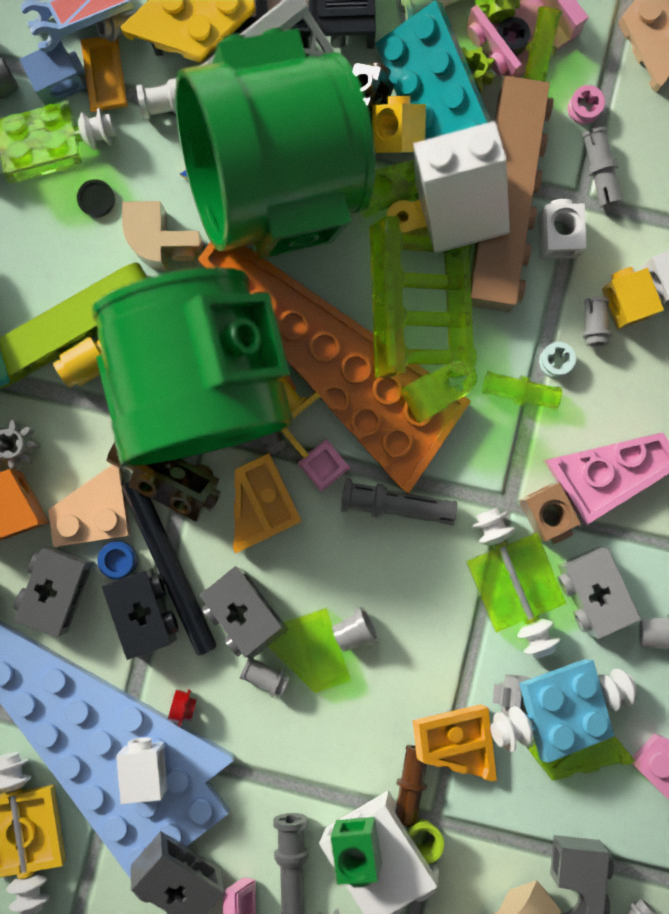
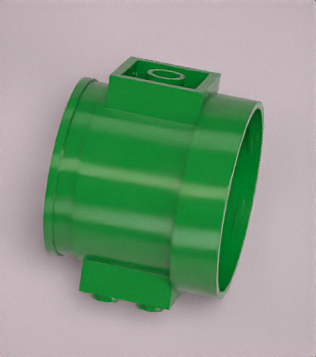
M276 27L268 29L257 36L230 35L221 42H218L212 64L178 71L175 81V107L184 165L200 220L215 249L225 251L255 244L260 260L330 244L352 222L350 214L362 212L369 206L374 191L376 169L373 131L361 85L353 68L344 56L337 52L322 54L320 57H306L299 30L284 31L283 28Z
M206 267L166 273L116 289L100 298L93 305L92 314L99 331L97 335L102 354L97 356L96 359L112 420L111 427L121 466H142L205 454L271 435L288 428L294 423L284 383L278 380L289 375L290 372L269 292L250 293L248 275L244 271L227 267Z

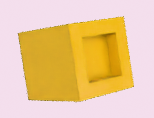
M389 96L388 104L372 105V131L375 153L414 152V143L425 141L426 104H410L411 96Z
M633 267L622 269L612 274V281L602 288L604 296L609 298L608 307L617 330L652 318L664 311L648 268L636 272Z

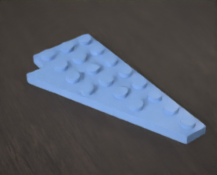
M0 621V704L130 879L131 864L160 831L187 847L228 815L230 809L208 780L234 761L235 756L232 752L183 724L181 727H177L178 722L167 720L168 716ZM151 738L152 743L163 742L168 789L162 799L121 804L116 755L124 746L128 745V741L133 739Z

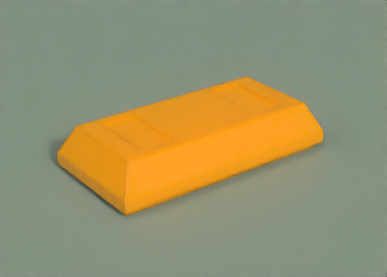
M100 37L80 39L90 111L97 112V108L105 111L128 107L118 37L114 42H109L106 38L102 39Z

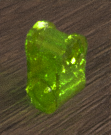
M455 361L431 374L428 373L400 389V392L417 422L421 423L449 407V404L474 389L477 383V373L470 363ZM452 369L457 374L465 373L467 379L462 382L463 389L459 384L454 386L450 384L449 379L453 377Z

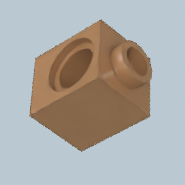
M560 482L551 483L518 500L538 540H551L552 544L559 543L573 535L571 529L581 524ZM550 504L556 507L559 514L557 522L552 526L547 525L542 516L543 510Z

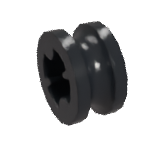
M519 17L506 18L499 24L497 32L515 56H519L525 50L530 38V28L523 19ZM509 31L517 33L515 44L507 42Z

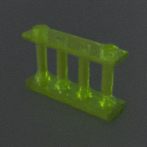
M382 217L369 226L375 378H391L406 373L407 364L449 365L450 379H458L475 374L477 352L474 348L469 257L472 244L440 252L444 253L445 275L404 272L401 268V250L434 252L430 236L405 235L399 230V217ZM402 289L446 290L447 312L406 310L403 307ZM404 327H448L449 350L408 349L404 342Z

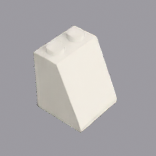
M495 121L414 143L415 184L434 254L510 233L506 157Z

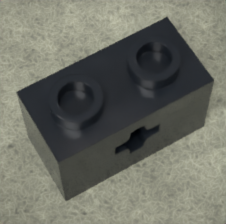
M153 568L101 586L126 660L171 645L177 640L175 633L179 632L178 622L172 610L167 612L163 597L167 595L166 587L161 575H155ZM141 606L143 608L149 607L151 610V614L146 618L144 616L138 617L136 614V610L141 608Z

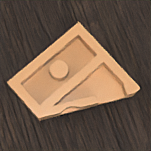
M114 465L109 466L48 509L53 547L131 535L127 500L122 491V486L124 485L122 469Z

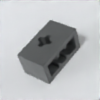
M53 546L43 547L40 549V552H35L28 565L27 572L31 576L27 587L20 590L14 603V609L17 610L14 622L55 637L68 633L94 561ZM53 582L52 589L57 591V595L49 597L50 590L45 587L46 584Z
M237 566L233 567L199 595L206 604L202 607L204 614L215 626L220 623L228 634L224 638L226 644L238 657L241 654L245 658L256 657L289 630L247 573ZM239 607L248 609L244 613V617L247 620L245 623L235 621L239 616L236 610Z
M162 831L157 834L131 864V891L139 900L145 903L150 902L164 910L167 914H207L224 894L221 868Z

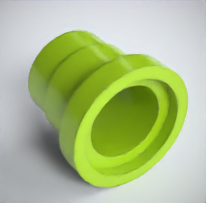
M419 818L416 824L408 827L407 832L412 840L421 831L433 834L428 843H415L426 862L430 864L438 860L442 855L444 839L441 831L427 819Z

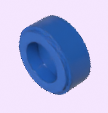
M115 541L106 544L100 550L97 563L104 576L118 580L128 577L135 571L138 564V556L136 550L129 543Z

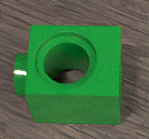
M375 817L336 820L330 835L337 885L349 884L354 888H362L371 883L378 882L382 861ZM359 850L366 857L357 859L352 857L348 851Z

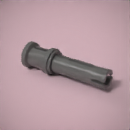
M346 478L340 512H347L348 509L369 512L372 517L376 518L382 516L383 513L453 526L457 516L458 503L457 501L440 500L390 491L380 483H377L376 486L353 483L352 479Z
M285 813L273 819V826L278 830V849L274 851V859L277 865L280 866L281 914H304L303 865L306 864L309 858V851L304 847V828L308 825V818L299 813Z

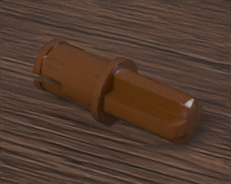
M406 745L402 775L396 782L400 787L395 814L403 826H412L417 823L422 791L427 789V785L424 783L427 764L417 759L415 745Z

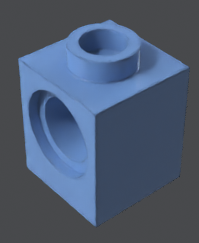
M61 40L50 52L37 50L20 58L21 64L36 94L46 108L86 89L80 77L81 74L85 73V70L75 50L68 53Z

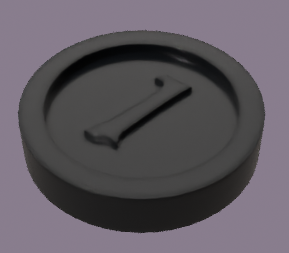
M92 179L80 186L77 192V203L86 215L99 218L111 212L115 204V194L106 182Z

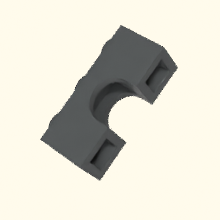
M554 835L550 874L558 888L572 889L579 893L576 905L570 911L561 914H609L610 901L608 894H606L607 879H611L613 876V858L611 854H609L608 850L599 840Z

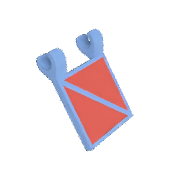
M28 0L21 5L23 14H27L32 10L38 12V17L35 20L28 21L32 35L35 36L41 32L49 34L46 41L38 43V48L41 52L52 51L65 35L134 8L131 0H51L49 2ZM53 15L56 23L47 21Z

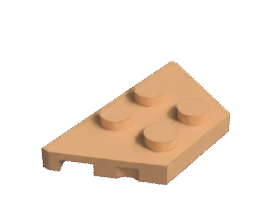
M634 0L618 24L625 38L631 42L633 53L638 63H644L652 78L649 84L652 90L657 93L669 77V0Z

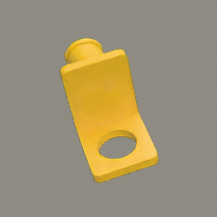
M284 377L278 379L284 383L293 419L320 397L317 392H313L307 398L304 396L300 398ZM287 428L281 430L283 435L304 459L309 456Z

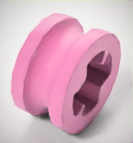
M592 85L579 87L568 103L570 118L581 125L594 122L605 106V97L602 91ZM582 98L586 99L587 104H594L590 112H587L584 106H578Z

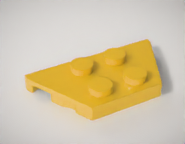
M148 0L120 28L127 39L134 41L136 37L154 43L157 49L169 53L178 52L184 58L202 63L216 50L218 42L232 35L256 12L254 0Z

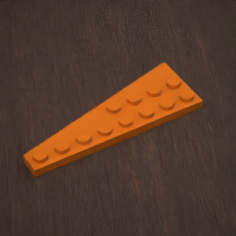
M210 241L198 258L199 263L203 268L227 267L242 270L248 275L250 293L269 292L287 362L309 387L320 395L319 398L398 487L409 494L471 400L267 260H259L258 254L248 247L243 246L218 251Z

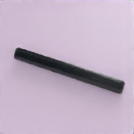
M129 481L122 486L124 496L195 653L198 656L204 655L216 648L215 639L151 498L130 488Z

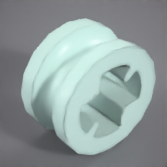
M551 343L540 355V369L550 378H562L574 367L576 355L572 347L566 343ZM555 351L562 353L560 358L566 357L567 362L563 363L560 369H555L553 367L555 363L550 365L548 358H551Z

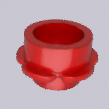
M190 689L187 692L175 690L167 720L178 722L177 727L182 726L183 720L191 722L197 699L190 697Z

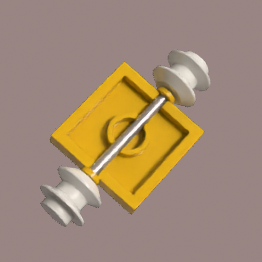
M12 752L0 755V792H4L0 794V877L17 874V878L7 887L8 893L16 894V900L10 904L9 909L19 912V914H35L43 909V904L50 899V896L40 891V887L47 882V877L34 873V871L62 867L66 862L55 784L22 790V787L31 779V775L23 774L21 766L29 760L27 757H20L19 752Z

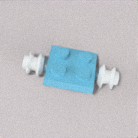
M583 659L520 682L519 685L528 715L515 706L510 708L508 718L501 712L495 713L494 723L491 724V733L496 744L504 747L508 752L516 750V741H519L524 746H529L532 743V736H534L540 760L549 763L614 737L607 709L616 712L620 709L621 703L625 706L633 705L637 693L635 681L629 674L618 668L611 671L610 677L606 674L598 675L594 660Z

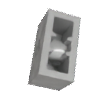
M597 547L557 565L562 574L557 577L559 585L566 597L572 596L578 609L573 611V614L583 633L588 631L590 635L600 639L641 620L609 548ZM592 586L601 588V591L596 594L598 601L589 599V596L594 593Z

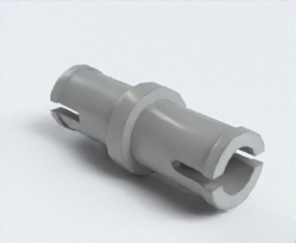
M605 126L593 128L592 134L589 130L582 134L590 162L587 170L589 176L594 178L600 208L612 206V202L618 204L624 200L615 170L619 167L616 158H612Z

